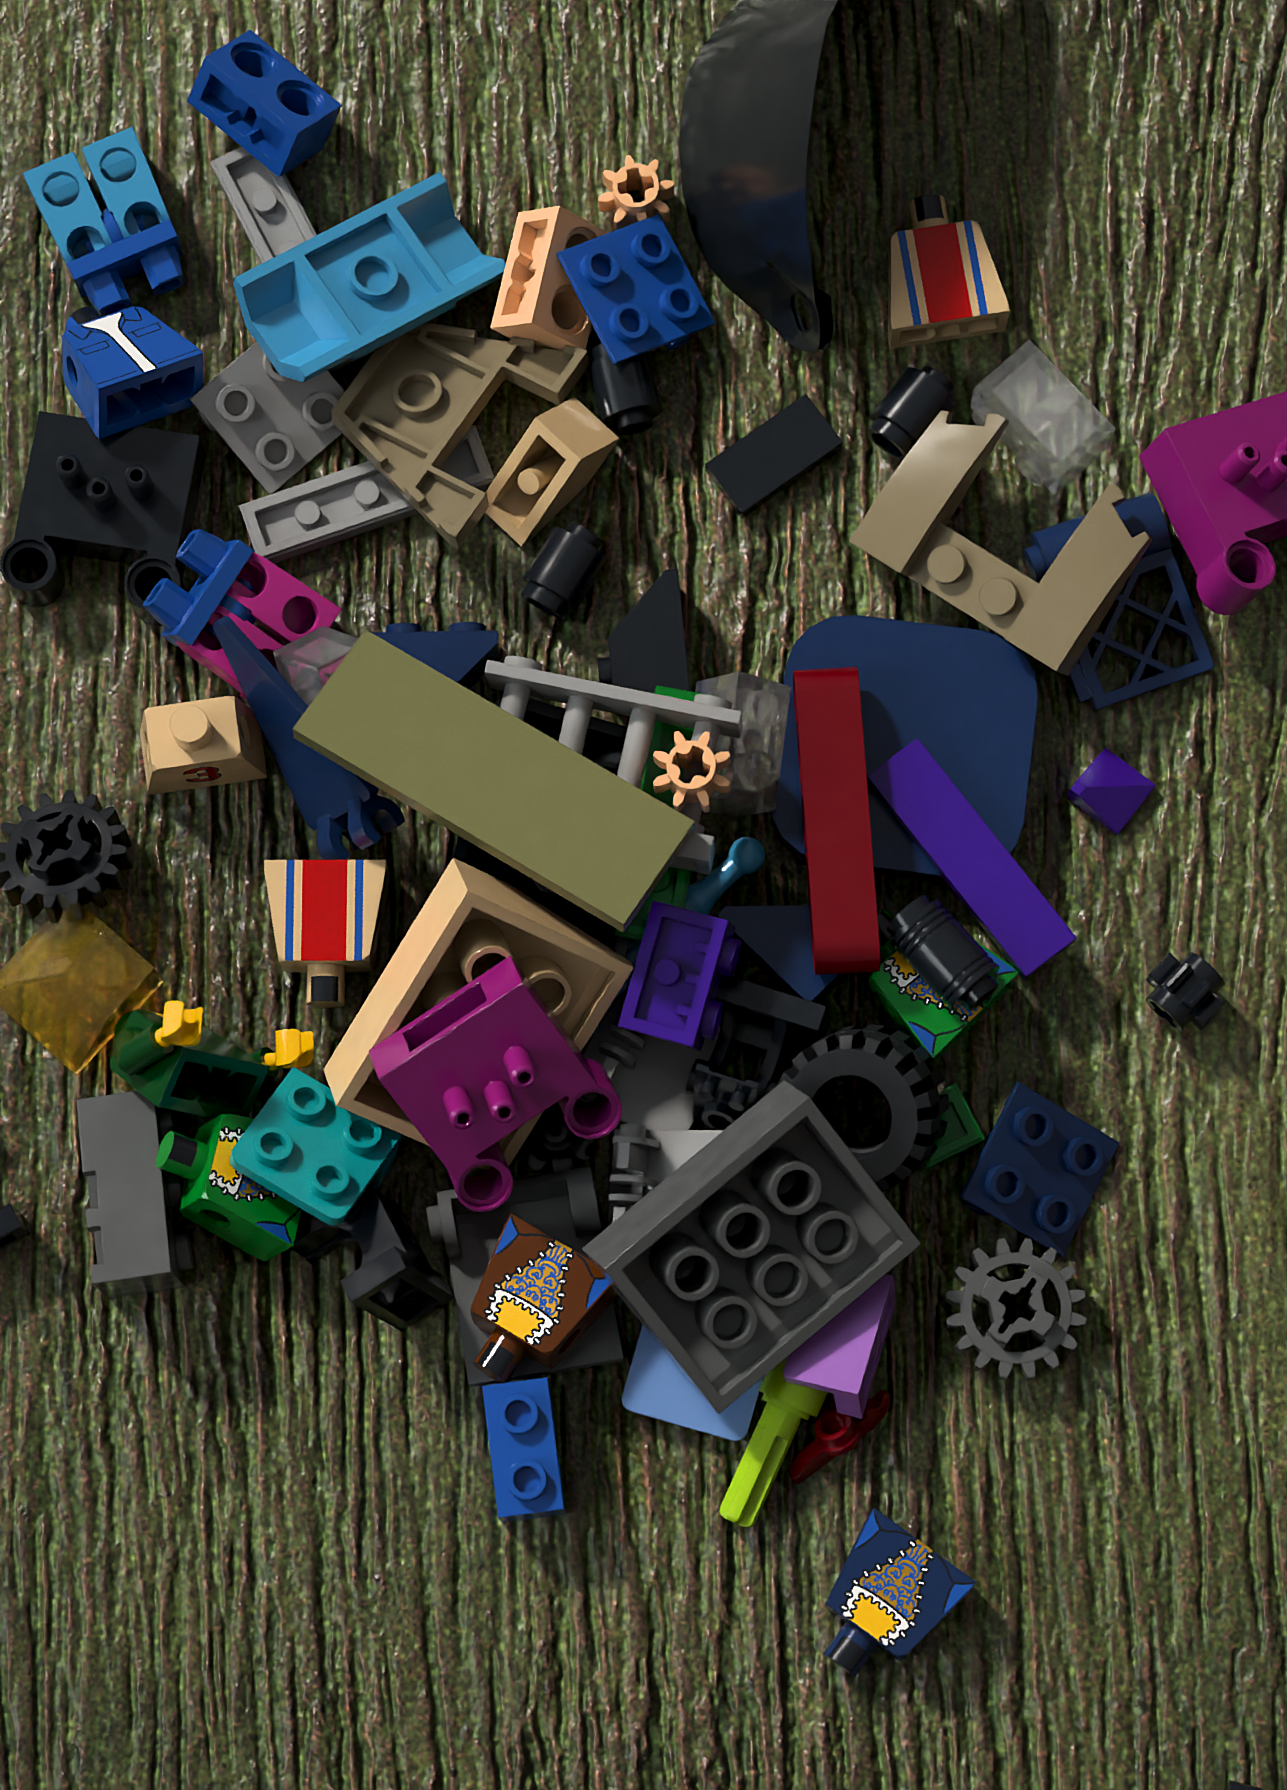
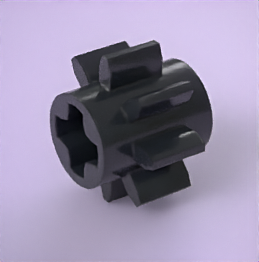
M1189 952L1180 962L1171 953H1168L1148 974L1149 976L1146 979L1155 988L1146 998L1147 1004L1165 1023L1180 1032L1190 1022L1199 1030H1203L1225 1005V1002L1216 995L1225 985L1224 980L1208 962L1193 952Z

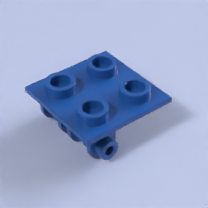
M660 214L562 250L556 254L613 365L663 345L666 346L668 351L676 349L690 340L688 335L713 326L716 323Z

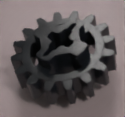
M66 790L62 802L53 804L49 795L45 793L40 795L41 808L35 811L24 805L17 808L22 819L18 825L3 822L0 826L6 842H0V888H2L9 904L12 907L21 904L26 916L32 920L43 909L46 910L51 923L58 924L64 910H72L77 920H81L85 917L84 905L92 901L96 906L103 909L108 905L103 892L107 888L113 890H122L125 884L119 871L131 869L133 866V861L128 852V848L132 846L125 825L121 824L116 809L113 806L103 809L96 795L91 794L82 804H79L74 791ZM96 836L102 842L100 854L96 853L97 847L94 842ZM25 859L29 860L27 866L30 870V875L28 877L23 873Z

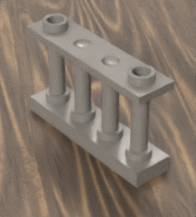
M506 656L504 663L491 660L486 662L484 673L489 688L504 691L500 708L524 721L529 696L566 703L567 706L558 742L580 755L583 752L592 709L630 716L617 776L641 789L656 721L693 729L691 741H699L700 736L705 731L709 732L710 750L714 755L719 735L741 738L743 729L742 711L732 710V703L717 696L697 694L694 696L693 701L542 671L543 665L541 663L520 656ZM693 761L691 767L684 770L683 783L690 784L695 775L705 777L703 775L702 762ZM686 802L680 813L695 821V829L670 867L710 875L716 851L714 836L704 835L705 828L699 824L702 813L699 803Z

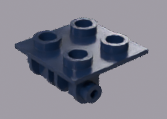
M1016 1082L1009 1098L1004 1103V1108L993 1131L988 1135V1141L984 1149L981 1150L979 1159L967 1183L962 1188L960 1198L964 1199L962 1205L970 1211L982 1216L988 1213L1045 1248L1050 1249L1052 1247L1057 1250V1255L1064 1257L1119 1142L1020 1082Z

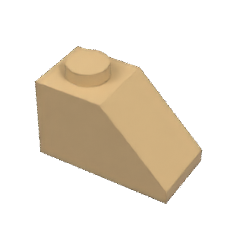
M575 397L535 417L485 493L487 494L489 507L485 513L522 547L590 482L619 438Z

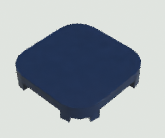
M859 615L830 617L809 627L793 645L784 673L769 793L770 825L773 826L781 844L801 860L802 865L806 866L794 709L793 670L857 666L866 774H870L918 738L1010 855L1013 856L1025 817L1038 703L1036 675L1025 654L1015 645L1005 640L1004 637L975 629ZM867 783L874 873L945 881Z

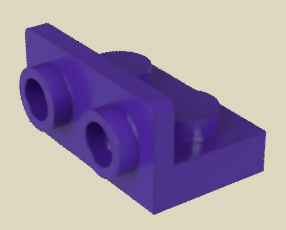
M653 900L618 1027L684 1045L697 1051L702 1050L705 1038L714 1040L718 1033L724 1010V1002L716 1001L723 975L727 977L733 976L741 951L742 941L733 938L736 927L725 919Z

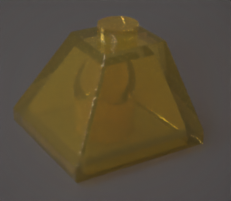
M85 909V917L81 920H77L72 910H64L58 924L51 923L50 919H48L0 970V1007L69 1070L77 1075L114 1036V1029L118 1020L125 1013L139 1009L163 983V980L151 964L88 910Z

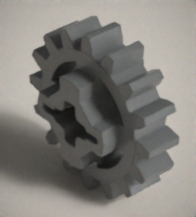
M1004 1238L998 1239L995 1246V1257L989 1258L980 1248L974 1250L971 1256L977 1269L972 1272L967 1268L958 1266L953 1276L964 1286L963 1291H947L944 1300L952 1306L959 1307V1313L945 1320L947 1329L963 1330L964 1336L956 1344V1351L961 1353L973 1347L979 1353L975 1360L974 1369L977 1371L982 1370L989 1361L997 1363L998 1379L1003 1381L1007 1379L1012 1366H1020L1021 1373L1026 1381L1032 1380L1035 1377V1362L1041 1361L1051 1371L1056 1369L1060 1364L1054 1352L1055 1348L1058 1347L1072 1353L1077 1346V1342L1073 1337L1067 1334L1068 1328H1083L1086 1324V1317L1072 1312V1306L1086 1298L1085 1290H1069L1066 1285L1076 1272L1074 1267L1069 1266L1057 1271L1052 1266L1057 1250L1051 1247L1041 1258L1032 1255V1239L1025 1238L1018 1252H1010ZM1008 1267L1027 1269L1022 1278L1001 1282L993 1276H988L994 1271ZM1046 1282L1052 1288L1057 1299L1058 1321L1054 1319L1055 1316L1045 1311L1041 1290ZM1026 1286H1031L1032 1290L1026 1298L1028 1302L1024 1309L1026 1314L1032 1317L1031 1320L1028 1321L1020 1317L1013 1325L1009 1324L1003 1334H1000L998 1329L1004 1321L1002 1317L1005 1314L1006 1307L999 1302V1299L1002 1298L1005 1301L1011 1302L1017 1294H1022ZM973 1298L977 1300L976 1303L986 1309L990 1328L984 1337L978 1331L973 1320ZM1030 1337L1036 1342L1040 1341L1043 1343L1039 1347L1025 1352H1008L1003 1350L1009 1340Z

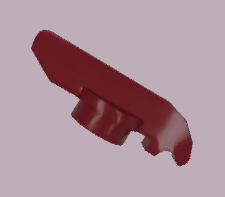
M880 1390L875 1397L868 1399L862 1419L837 1413L836 1408L821 1414L815 1423V1440L799 1451L788 1470L793 1481L796 1484L803 1482L836 1456L851 1451L859 1443L860 1438L873 1430L884 1418L890 1405L889 1393L886 1390Z

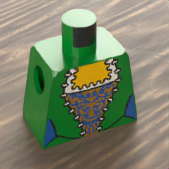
M885 909L878 915L880 957L884 962L880 965L879 972L872 973L868 986L898 1029L911 1036L908 1042L912 1048L916 1050L923 1046L932 1055L924 1061L931 1068L1014 985L1019 972L1011 964L978 943L987 952L988 956L993 959V962L997 963L1000 967L993 977L999 986L985 1002L973 1011H969L964 1005L951 1011L948 1005L942 1001V998H939L909 965L908 961L903 958V955H900L898 950L890 944L893 936L887 931V927L895 917Z
M220 1114L200 1127L195 1135V1139L169 1131L158 1149L156 1166L185 1178L178 1205L182 1216L265 1262L294 1245L302 1209L238 1172L230 1164V1155L233 1147L253 1122L254 1118L234 1114Z

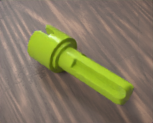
M787 1357L763 1378L758 1391L764 1393L762 1400L767 1402L719 1508L720 1514L725 1519L743 1527L751 1528L755 1525L802 1418L809 1420L811 1415L817 1417L828 1393L787 1382L783 1373Z

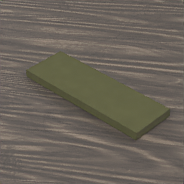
M366 629L292 728L296 740L623 933L695 829L694 820Z

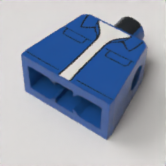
M132 306L103 317L94 308L83 307L76 310L69 317L66 323V331L62 335L63 378L66 387L86 421L99 439L195 406L190 401V398L203 388V352L143 307Z

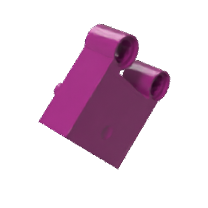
M1287 391L1165 428L1139 456L1198 576L1196 588L1199 598L1214 613L1226 616L1235 615L1240 612L1271 583L1275 576L1276 565L1273 555L1263 544L1287 536Z
M511 956L369 1050L378 1079L447 1168L459 1201L468 1209L477 1212L491 1211L500 1207L509 1198L513 1190V1177L498 1141L556 1102L569 1130L576 1136L585 1139H597L609 1134L617 1127L622 1117V1104L606 1069L599 1062L584 1057ZM591 1092L599 1093L592 1102L582 1105L575 1104L582 1095ZM480 1165L491 1166L484 1174L472 1177L467 1176L475 1167Z

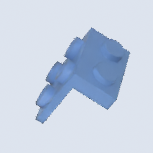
M642 1325L622 1394V1403L625 1409L632 1413L737 1442L744 1439L748 1433L759 1394L758 1390L763 1378L718 1414L647 1328Z

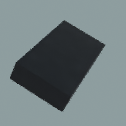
M805 394L705 464V471L742 519L841 450L843 441L807 394Z

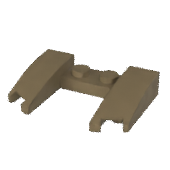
M940 411L888 480L849 542L1003 636L1005 640L1048 667L1068 676L1152 539L1145 531L1134 537L1131 536L1115 507L1126 501L1127 497L1122 489L1110 482L1038 583L947 526L1010 421L999 414L987 413L985 426L951 424L953 413Z

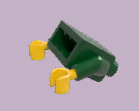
M168 1001L164 1006V1015L136 1009L135 1011L125 1013L118 1020L114 1029L115 1040L113 1054L110 1059V1069L157 1107L210 1118H216L220 1114L248 1117L263 1082L277 1077L280 1068L292 1069V1067L298 1069L307 1068L312 1065L314 1060V1036L312 1031L300 1032L298 1029L275 1031V1053L268 1047L248 1053L202 1026L203 1007L184 1009L182 1001Z

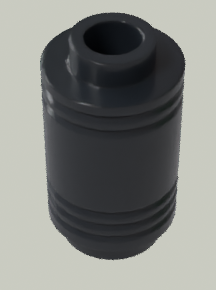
M922 895L907 905L888 925L887 931L893 936L890 944L898 950L900 955H903V958L908 961L909 965L939 998H942V1001L948 1005L951 1011L958 1009L962 1005L969 1011H973L985 1002L998 988L999 985L993 979L1000 968L998 964L993 962V959L988 956L987 952L965 928L954 919L953 915L949 914L946 908H943L939 900L931 902L925 895Z

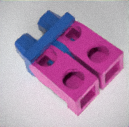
M201 529L192 530L175 557L200 575L189 593L168 578H162L154 586L143 603V607L158 623L165 627L160 636L174 646H179L192 659L214 672L240 692L239 696L246 701V696L215 634L213 624L224 616L231 618L288 684L292 686L307 663L300 657L312 656L342 610L266 558L255 553L252 548L239 539L223 541Z

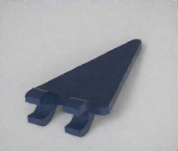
M224 616L213 624L215 634L306 824L313 830L318 829L317 847L322 859L345 860L350 856L341 842V835L348 839L354 851L359 848L363 850L379 841L381 836L373 827L372 817L379 822L385 834L404 823L405 819L400 808L390 799L376 795L379 791L376 786L294 738L292 728L309 706L231 618Z

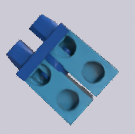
M133 126L81 148L88 169L106 206L101 211L74 151L23 173L30 193L74 280L81 298L88 296L89 301L102 317L132 306L122 281L139 273L145 272L155 295L166 294L185 284L179 256L183 255L180 242Z

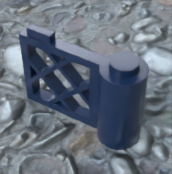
M1152 492L1127 499L1115 507L1132 537L1145 531L1150 535L1152 541L1127 580L1122 593L1114 601L1116 606L1103 634L1095 632L1091 638V641L1098 643L1092 657L1086 646L1069 674L1078 703L1090 700L1094 711L1215 668L1171 548V538L1164 514ZM1087 514L1031 533L1032 546L1025 548L1023 554L1032 579L1038 583L1041 581ZM1162 568L1171 592L1162 613L1156 612L1128 598L1138 576ZM1174 604L1181 623L1169 618ZM1123 608H1127L1156 622L1143 653L1110 639ZM1164 627L1187 637L1195 658L1194 662L1174 669L1150 658ZM1105 647L1138 662L1128 685L1104 693L1095 669ZM1145 666L1160 673L1139 681Z

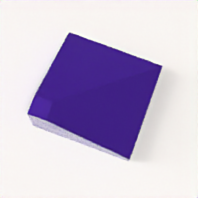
M1105 747L1070 788L1067 799L1118 836L1156 785Z

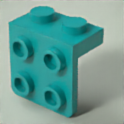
M292 1067L233 1147L230 1155V1164L238 1172L326 1224L338 1225L344 1221L368 1185L377 1190L391 1171L403 1134L336 1106L329 1087Z

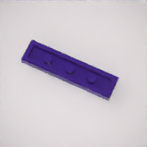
M918 738L867 775V783L1012 966L1019 972L1023 980H1026L1076 941L1077 937Z

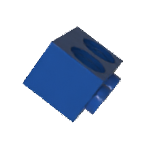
M251 30L205 56L187 100L188 103L278 177L323 149L342 107L338 101Z
M548 1378L482 1386L499 1520L503 1523L566 1514L551 1389Z

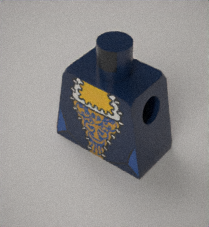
M873 1508L866 1518L824 1605L825 1608L845 1623L823 1654L854 1677L857 1676L877 1646L900 1661L972 1590L977 1582L880 1511Z

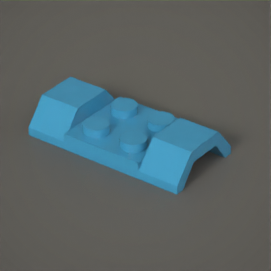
M439 172L235 277L233 285L246 328L279 375L304 383L349 358L354 361L454 308L460 299L502 278L506 263L501 258L481 253L456 218L447 181Z

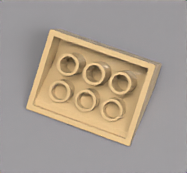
M452 858L323 1069L335 1104L340 1108L428 1145L378 1079L369 1054L370 1049L511 956L573 1042L582 1051L634 967L629 960L509 883ZM543 1112L498 1141L508 1167ZM480 1165L478 1167L487 1171L491 1166Z

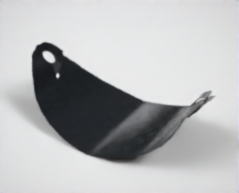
M740 0L723 18L701 49L688 72L683 96L679 135L683 198L692 233L712 271L793 347L815 355L818 350L830 348L834 319L831 296L816 287L813 282L806 206L807 152L822 45L828 19L838 0ZM767 261L772 262L775 265L776 270H773L771 267H769ZM797 293H800L810 306L813 315V324L810 331L803 327L795 303Z

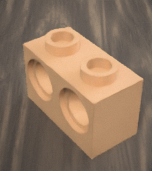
M561 206L518 212L490 328L510 339L513 336L535 340L536 347L564 351L565 345H570L586 350L593 325L556 254L609 232Z

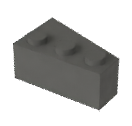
M138 1091L77 1099L82 1172L84 1177H87L90 1209H86L87 1229L89 1232H94L97 1264L90 1265L92 1285L109 1299L186 1287L184 1270L194 1269L193 1249L189 1231L178 1232L175 1209L179 1205L184 1181L183 1177L156 1166V1157L163 1138L169 1131L177 1133L174 1110L157 1107Z

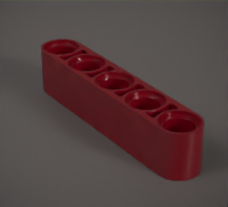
M855 666L793 670L794 709L814 974L831 975L879 972L880 942L858 668Z

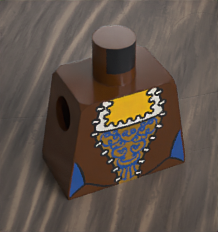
M511 1214L505 1223L471 1305L470 1313L473 1323L490 1334L473 1364L484 1374L500 1383H507L524 1355L544 1367L552 1369L609 1307L618 1294L591 1260Z

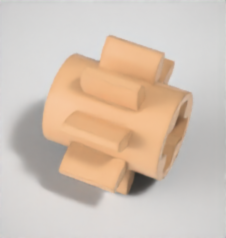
M627 155L625 166L617 173L604 170L603 184L612 192L603 193L598 196L599 211L602 212L614 210V231L660 214L663 222L668 223L670 220V209L660 200H667L674 196V182L670 180L659 182L658 160L654 159L647 166L641 163H634L631 155ZM639 190L641 197L645 198V201L633 203V198L628 192Z
M679 731L674 732L675 747L670 753L655 751L653 754L654 763L658 767L667 770V774L658 776L653 781L655 793H661L671 789L674 794L673 807L678 812L684 808L686 802L699 803L700 808L705 813L710 812L709 797L714 790L721 793H729L731 789L730 781L724 776L717 774V770L726 768L731 763L729 751H721L714 755L710 750V733L707 731L700 736L699 741H685L684 736ZM693 761L702 762L703 775L705 777L695 775L690 784L683 783L679 767L689 769Z

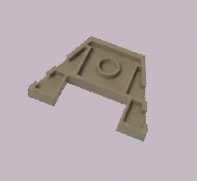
M426 322L374 351L331 410L334 425L451 546L459 549L489 507L488 498L485 492L440 469L504 380H508L556 405H560L590 365L588 351L570 345H565L564 351L536 347L535 340L514 336L509 342L477 337L476 330Z

